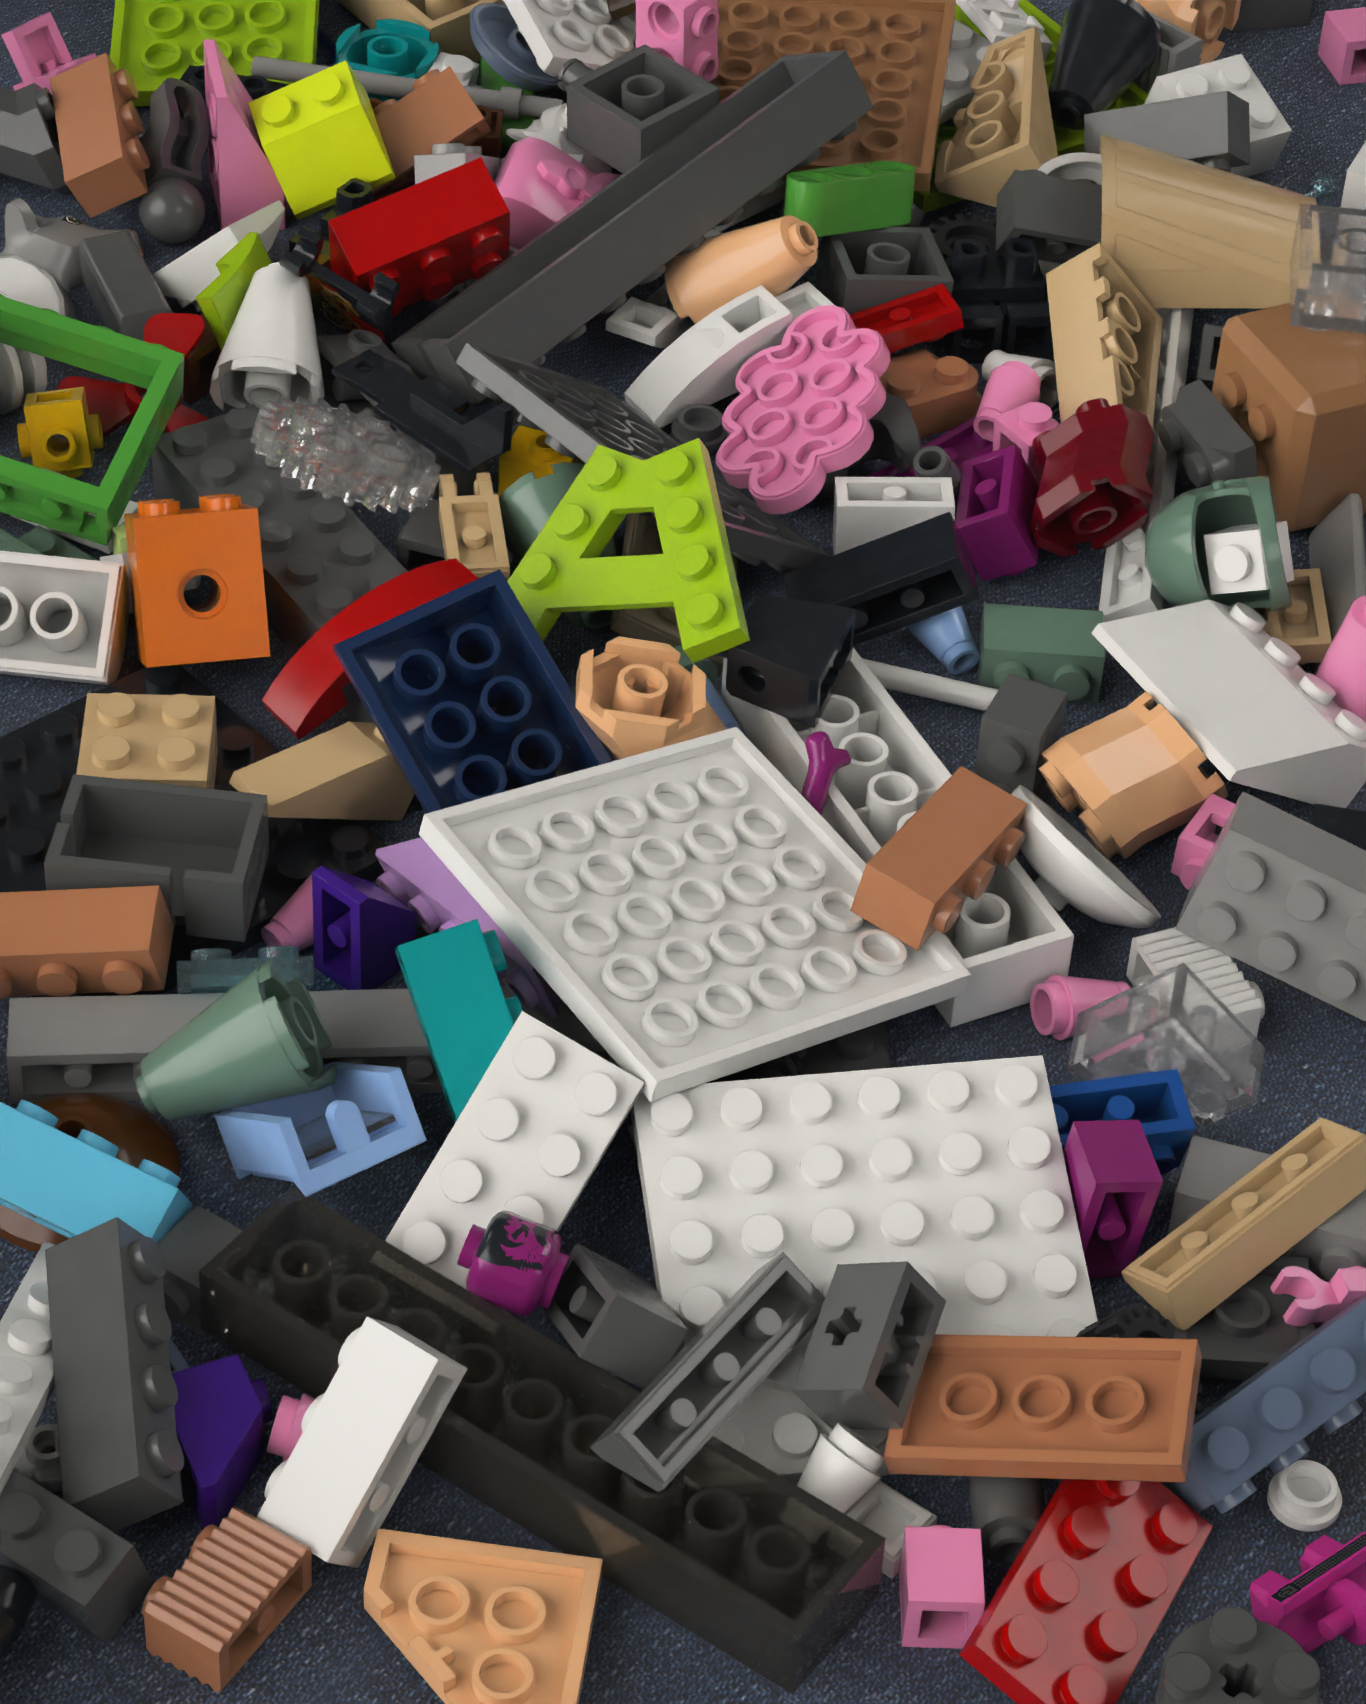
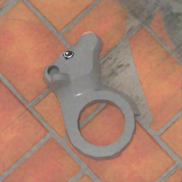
M16 198L6 205V245L0 256L17 255L30 260L29 262L36 264L40 269L46 270L55 279L64 298L66 317L76 319L74 304L68 292L72 288L84 284L81 277L79 243L81 240L126 230L132 235L142 256L144 251L136 231L130 229H100L70 214L62 217L44 218L35 215L27 202L21 198Z

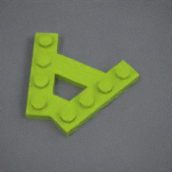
M696 438L646 460H641L598 444L507 581L542 642L562 612L674 607L682 648L692 663L750 641L710 455L700 438ZM628 513H655L663 554L599 557Z

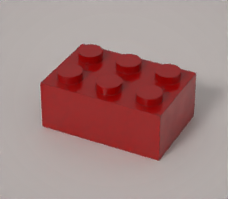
M481 157L328 221L331 271L368 293H371L373 290L374 277L378 272L398 282L400 289L392 308L393 317L397 316L408 305L422 299L426 301L437 300L448 294L454 286L472 278L480 279L509 257L510 211Z

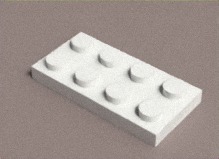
M522 1011L376 1257L501 1330L510 1314L470 1297L466 1290L469 1269L457 1265L459 1255L472 1225L475 1224L486 1229L493 1216L505 1210L559 1232L641 1093L644 1082Z

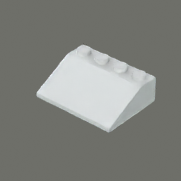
M1208 599L1097 624L1092 631V635L1134 680L1153 697L1157 704L1160 703L1169 711L1203 754L1229 781L1314 805L1316 803L1346 808L1366 782V722L1354 713L1341 709L1333 701V698L1336 696L1333 688L1319 677L1305 673L1297 664L1301 659L1300 655L1285 642L1270 637L1262 629L1266 624L1265 619L1249 606L1236 602L1231 607Z

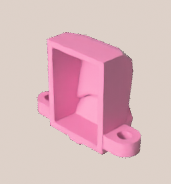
M531 136L513 143L494 179V183L510 211L509 246L521 249L618 178L620 174L609 172L596 174L549 142Z

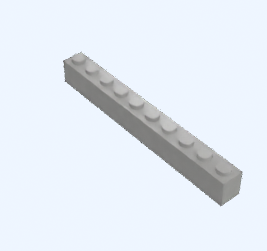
M501 986L505 999L513 996L507 986ZM408 989L308 991L318 1008L332 1044L331 1047L321 1051L324 1065L330 1062L399 1067L410 1094L443 1093ZM225 993L10 998L6 1059L11 1104H19L21 1099L33 1102L57 1094L81 1092L108 1095L126 1101H142L136 1088V1077L142 1075V1059ZM561 998L559 1017L551 1019L536 1006L528 1011L521 1005L523 1012L620 1068Z

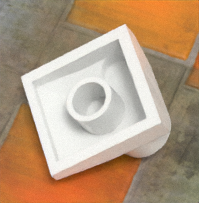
M277 200L227 226L152 274L163 295L176 298L182 309L192 304L197 313L200 312L202 309L196 296L220 275L216 263L249 232L258 233L268 253L280 229L285 211L281 201Z

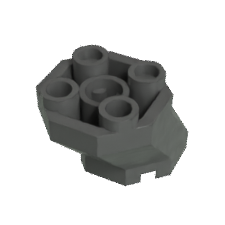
M36 83L16 91L0 87V175L66 195L72 192L64 181L52 94L48 88H42Z

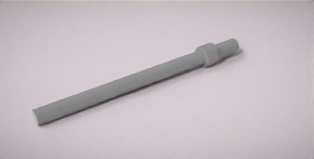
M254 56L251 74L262 76L266 79L295 83L331 66ZM353 70L366 92L370 94L403 98L414 90L412 86L417 80L414 78ZM463 86L475 105H482L488 109H503V118L519 120L520 115L540 118L542 112L546 109L563 104L561 99L523 94V89L502 86L501 90L498 91Z

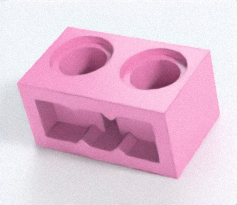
M636 0V48L645 44L708 82L717 77L719 67L718 0Z

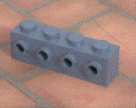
M1366 1296L1350 1304L1198 1415L1193 1423L1186 1483H1161L1195 1512H1199L1214 1504L1219 1513L1223 1514L1257 1490L1250 1478L1268 1465L1272 1472L1277 1474L1308 1453L1311 1449L1303 1438L1321 1426L1325 1433L1329 1435L1359 1415L1363 1409L1356 1399L1366 1392Z

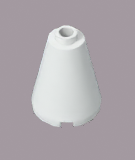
M279 262L269 264L267 267H263L254 273L211 375L209 393L215 405L222 410L224 402L237 409L254 404L273 426L299 424L302 421L303 413L313 410V416L321 411L324 399V384L309 281L306 276L299 277L280 266Z

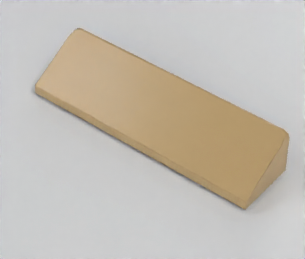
M1320 1117L1121 1271L1124 1280L1154 1309L1158 1310L1165 1319H1169L1176 1328L1182 1331L1189 1329L1366 1190V1134Z

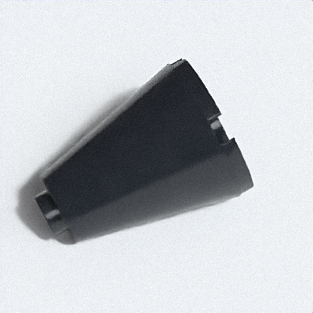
M1074 0L1066 11L1048 90L1052 119L1061 127L1071 130H1083L1084 114L1106 111L1155 62L1158 54V45L1161 42L1160 31L1153 17L1139 3L1134 0H1127L1126 4L1118 0Z

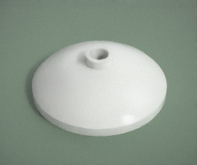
M1019 785L1011 793V795L1028 804L1019 826V830L1026 834L1020 849L1031 867L1040 875L1034 883L1054 908L1061 911L1067 903H1070L1081 913L1099 922L1131 928L1152 927L1161 918L1160 913L1145 895L1101 851L1053 808L1022 785Z

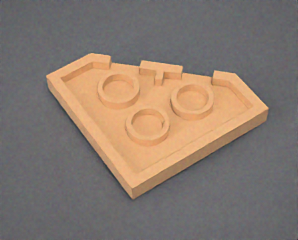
M378 1528L364 1585V1609L445 1704H579L602 1579L603 1559Z

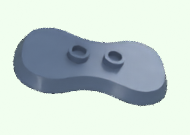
M484 3L475 6L471 10L469 17L472 41L485 61L502 78L517 87L535 92L547 91L558 86V82L562 80L548 75L537 65L533 52L524 36L518 31L517 24L506 5Z

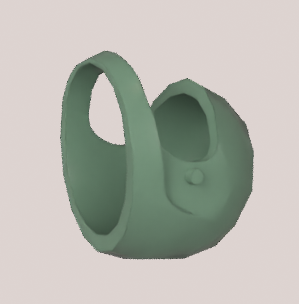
M1269 475L1213 481L1212 485L1182 493L1158 510L1145 538V566L1155 590L1171 606L1176 607L1209 599L1231 607L1236 602L1243 603L1250 608L1265 607L1270 612L1292 607L1289 582L1286 581L1276 522H1278ZM1257 524L1265 559L1269 589L1211 595L1204 535L1231 526Z

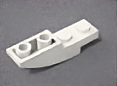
M810 282L801 284L775 297L760 285L713 311L664 349L625 391V402L657 427L661 428L673 423L678 418L679 412L686 406L694 404L711 405L738 392L735 378L741 366L759 351L781 345L788 326L798 316L810 309L834 304Z

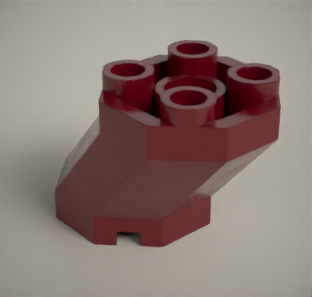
M1097 398L1084 402L1071 417L1054 429L1045 431L1033 439L1032 449L1035 454L1033 469L1040 486L1029 528L1036 546L1061 557L1078 554L1075 544L1090 541L1093 550L1108 548L1146 522L1148 512L1144 503L1151 504L1154 496L1146 478L1154 432L1146 415L1123 404L1110 406L1106 399Z

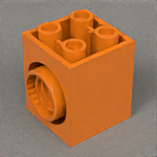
M217 494L199 496V508L180 509L179 501H174V499L138 501V513L124 514L137 659L146 668L271 657L258 508L242 504L241 496ZM206 575L211 587L208 598L199 605H187L184 599L185 585L195 576Z

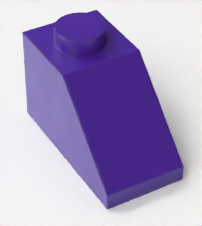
M324 866L312 872L314 968L347 990H373L378 988L401 971L395 950L398 945L416 940V912L410 909L403 900L392 897L370 881Z
M238 1354L171 1373L178 1391V1400L174 1405L177 1440L184 1456V1466L180 1471L181 1484L201 1531L210 1524L219 1527L222 1519L228 1515L264 1455L263 1423L272 1421L271 1404L262 1380L259 1378L250 1381Z

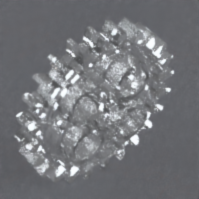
M297 396L296 402L285 397H280L278 403L269 400L266 407H260L252 430L253 434L250 441L256 444V454L267 456L265 460L267 466L282 468L280 476L283 478H298L302 481L301 488L322 493L323 498L329 499L334 495L341 497L344 503L350 507L356 501L361 502L366 508L374 512L377 505H381L391 513H397L398 507L413 512L415 506L425 508L427 502L432 500L439 481L441 466L434 463L436 459L434 454L423 451L424 446L417 441H409V436L401 430H392L389 421L372 417L367 411H361L358 414L353 413L343 403L338 408L331 407L321 398H318L316 404H312L302 396Z

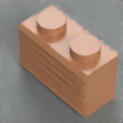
M237 1507L232 1508L229 1516L222 1519L219 1527L210 1524L199 1533L191 1547L189 1559L185 1560L182 1569H176L173 1578L167 1575L160 1577L147 1593L142 1607L147 1650L152 1656L159 1655L164 1663H172L177 1670H184L190 1678L197 1677L202 1685L209 1684L215 1692L222 1691L312 1587L311 1548Z

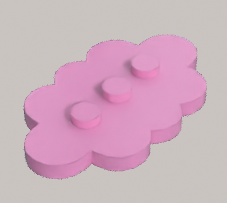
M835 305L819 306L801 314L788 326L781 345L761 350L751 356L741 366L735 378L736 389L740 395L727 406L722 416V425L728 437L721 444L716 454V465L727 483L738 489L749 488L753 499L761 511L771 515L786 514L798 510L811 502L821 491L827 473L846 468L861 459L870 449L874 440V431L869 420L881 410L886 401V391L879 378L886 372L891 360L890 351L882 336L877 331L868 328L856 329L850 315L842 307Z

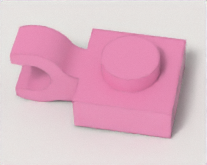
M1289 1266L1281 1270L1270 1289L1273 1294H1289L1297 1298L1294 1299L1283 1316L1286 1324L1303 1327L1314 1323L1317 1329L1350 1304L1366 1296V1268L1353 1266L1338 1269L1330 1282H1327L1305 1268Z

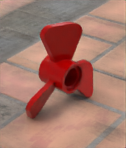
M192 313L156 314L144 326V341L151 344H161L170 350L183 353L185 362L204 335V320L201 316ZM79 376L65 377L57 387V390L76 387L85 388L89 415L99 414L103 438L126 422H132L143 398L141 396L147 391L145 388L126 382L122 384ZM181 394L163 433H169L180 427L193 425L210 418L182 405Z

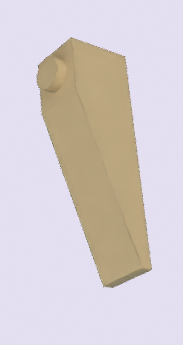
M1035 26L988 47L970 84L974 96L968 108L958 109L953 119L957 131L952 140L942 142L937 152L934 184L939 192L997 208V194L1014 170H1037L1044 163L1058 157L1040 34Z

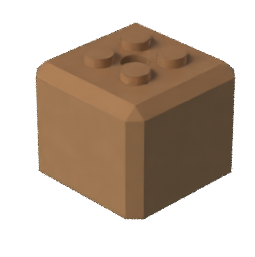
M1341 290L1236 315L1227 319L1222 330L1212 394L1255 443L1258 476L1269 475L1278 522L1287 521L1288 533L1317 526L1350 493L1359 494V497L1362 498L1363 514L1366 513V314Z

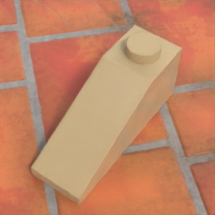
M347 722L234 771L229 781L238 792L267 795L268 817L402 821L415 794L375 723Z

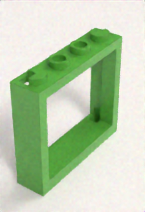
M0 294V343L147 389L99 487L0 455V512L107 546L112 537V528L118 525L183 392L184 354L170 350L161 344H151L117 333L104 326L91 325L60 315L54 310L38 308ZM88 512L96 514V517L89 515Z

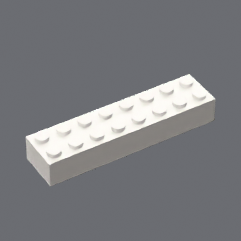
M854 648L852 650V658L815 728L805 726L731 696L726 690L727 659H723L722 700L740 725V728L746 733V737L800 794L802 793L808 772L809 759L805 740L810 734L818 731L825 732L829 735L834 748L848 751L851 763L840 768L833 775L822 817L866 863L952 776ZM1016 858L1007 867L999 863L996 865L992 879L985 891L977 900H973L970 897L964 900L963 908L957 920L946 934H942L937 930L934 933L972 974L964 994L934 1004L950 1027L1030 1003L1032 990L1036 984L1046 982L1051 975L1068 976L1074 934Z

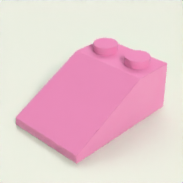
M206 39L203 40L205 99L210 122V135L207 145L208 174L220 230H223L227 226L277 200L281 201L284 208L291 207L261 145L248 102L253 101L215 40ZM285 211L279 230H285Z

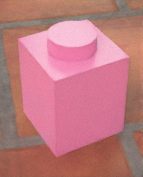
M1366 7L1325 11L1318 55L1339 85L1366 83Z
M932 1525L929 1527L905 1526L899 1567L902 1647L963 1649L982 1617L985 1607L981 1529L953 1528L947 1525Z

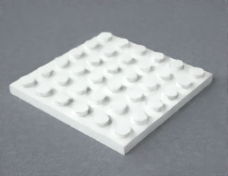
M737 727L433 811L423 816L419 831L421 838L620 1068L644 1082L641 1092L650 1102L965 993L972 976L965 966L934 934L917 951L850 911L866 862Z
M1043 1055L704 1083L652 1102L641 1092L630 1110L656 1288L662 1300L670 1306L689 1330L684 1338V1347L758 1269L782 1252L789 1257L824 1297L827 1295L837 1264L908 1261L946 1300L935 1334L1076 1337L1085 1327L1098 1321ZM815 1325L685 1465L683 1471L687 1495L798 1484L821 1433L829 1436L833 1430L792 1392ZM852 1429L871 1442L881 1452L885 1453L889 1429ZM885 1461L878 1469L881 1476L895 1475L889 1473Z

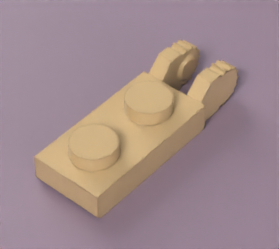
M476 473V480L473 485L474 495L457 496V483L454 481L453 474L439 475V521L445 560L456 558L478 578L500 569L508 581L510 578V565L499 497L498 494L493 493L490 473Z

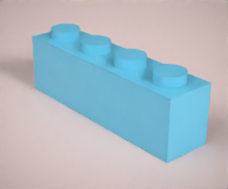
M21 1099L16 1109L0 1102V1205L68 1239L118 1217L144 1236L152 1238L156 1243L163 1239L190 1212L193 1204L176 1188L181 1178L168 1169L146 1159L142 1160L137 1169L115 1158L120 1149L113 1143L85 1129L81 1130L77 1139L54 1128L59 1120L56 1116L26 1100Z

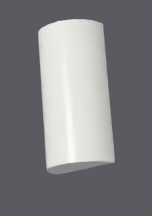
M0 551V674L109 685L115 682L124 657L129 623L130 589L128 572L124 563Z

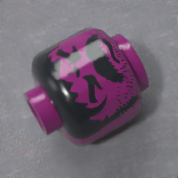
M504 1210L493 1216L486 1229L475 1224L472 1225L459 1255L457 1265L469 1269L466 1290L470 1297L514 1316L524 1318L530 1316L538 1306L549 1309L570 1255L560 1251L562 1242L556 1230L511 1211Z

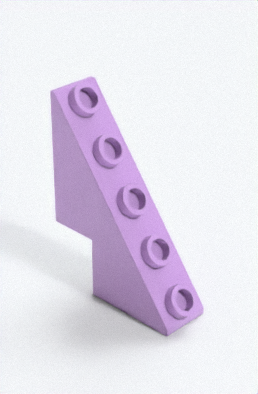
M421 837L376 849L375 855L384 870V873L376 878L379 888L392 897L400 898L410 909L415 911L416 921L426 932L431 934L435 930L442 931L478 919L482 933L494 929L507 964V969L497 973L499 982L502 980L506 983L512 995H517L520 1004L526 1010L530 1011L536 1006L551 1019L559 1017L560 997Z

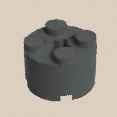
M1232 1606L1225 1607L1216 1611L1212 1618L1189 1626L1172 1641L1164 1656L1154 1704H1317L1320 1668L1317 1661L1307 1654L1285 1632L1268 1623L1256 1620L1247 1610Z

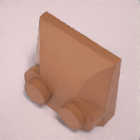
M925 347L890 357L891 361L886 372L879 378L887 394L896 395L907 402L920 439L954 429L977 415L983 397L977 391L979 376L972 365L955 356L938 358Z

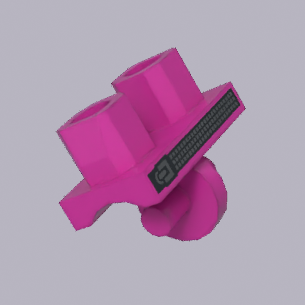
M1366 1531L1344 1545L1325 1534L1305 1547L1304 1553L1300 1558L1302 1573L1291 1580L1269 1570L1251 1582L1249 1590L1253 1616L1285 1632L1307 1654L1339 1635L1355 1645H1366Z

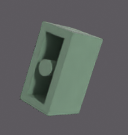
M984 603L978 651L980 653L978 685L999 690L1010 673L1068 692L1067 701L1098 703L1105 662V647L1092 635V631L1098 623L1104 622L1103 611Z

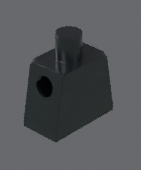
M770 595L755 597L745 615L750 641L715 654V656L727 659L726 690L731 696L805 726L815 728L852 658L856 609Z

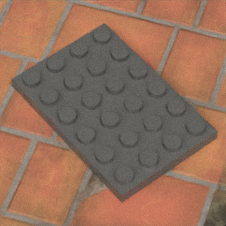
M470 343L465 344L456 361V364L474 377L471 383L473 388L493 400H505L514 407L513 419L535 430H538L540 427L548 434L544 440L548 446L567 457L575 458L577 456L585 464L598 444L641 460H646L681 445L607 388ZM713 469L731 553L754 566H759L763 560L769 566L784 574L830 557L779 517L761 511L751 496L741 489L730 486L723 475ZM654 512L640 513L647 517L655 516Z

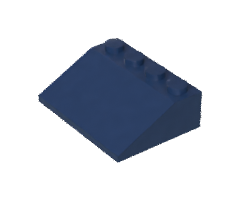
M500 569L333 646L336 657L426 813L612 762L601 740L575 708L576 698Z

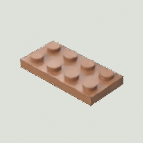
M935 1334L903 1428L889 1429L884 1459L889 1473L1186 1483L1202 1360L1198 1339Z

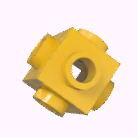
M76 387L27 394L23 406L26 423L17 424L21 457H32L33 466L44 467L70 478L83 475V468L93 467L94 449L104 447L99 414L89 415L85 388ZM56 434L63 435L65 438L58 437Z

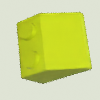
M346 60L248 102L261 145L298 220L334 205L337 189L352 178L368 182L372 188L396 178L368 94Z

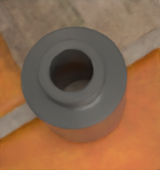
M971 1476L969 1494L973 1529H981L982 1556L1001 1565L1012 1566L1046 1509L1043 1479Z

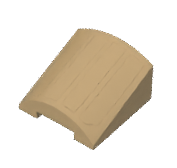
M1101 133V245L1153 308L1265 309L1321 295L1320 229L1318 207L1315 198Z

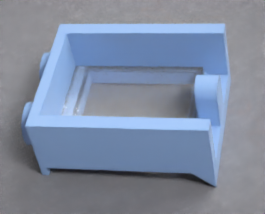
M330 1062L324 1065V1068L334 1064L337 1066L335 1083L314 1092L237 1107L215 1114L214 1117L237 1179L253 1174V1176L294 1182L303 1195L308 1197L427 1141L401 1068Z

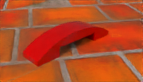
M454 558L415 568L367 592L329 620L296 652L262 698L265 708L298 740L302 739L348 705L342 688L351 681L333 651L335 644L479 578Z

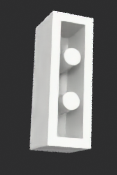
M366 1317L362 1326L354 1330L343 1343L338 1356L339 1368L326 1392L318 1396L305 1412L301 1424L303 1433L289 1459L282 1462L271 1474L264 1492L266 1501L256 1517L310 1547L311 1553L327 1563L355 1568L360 1566L377 1534L378 1528L380 1529L468 1369L398 1326L371 1317Z

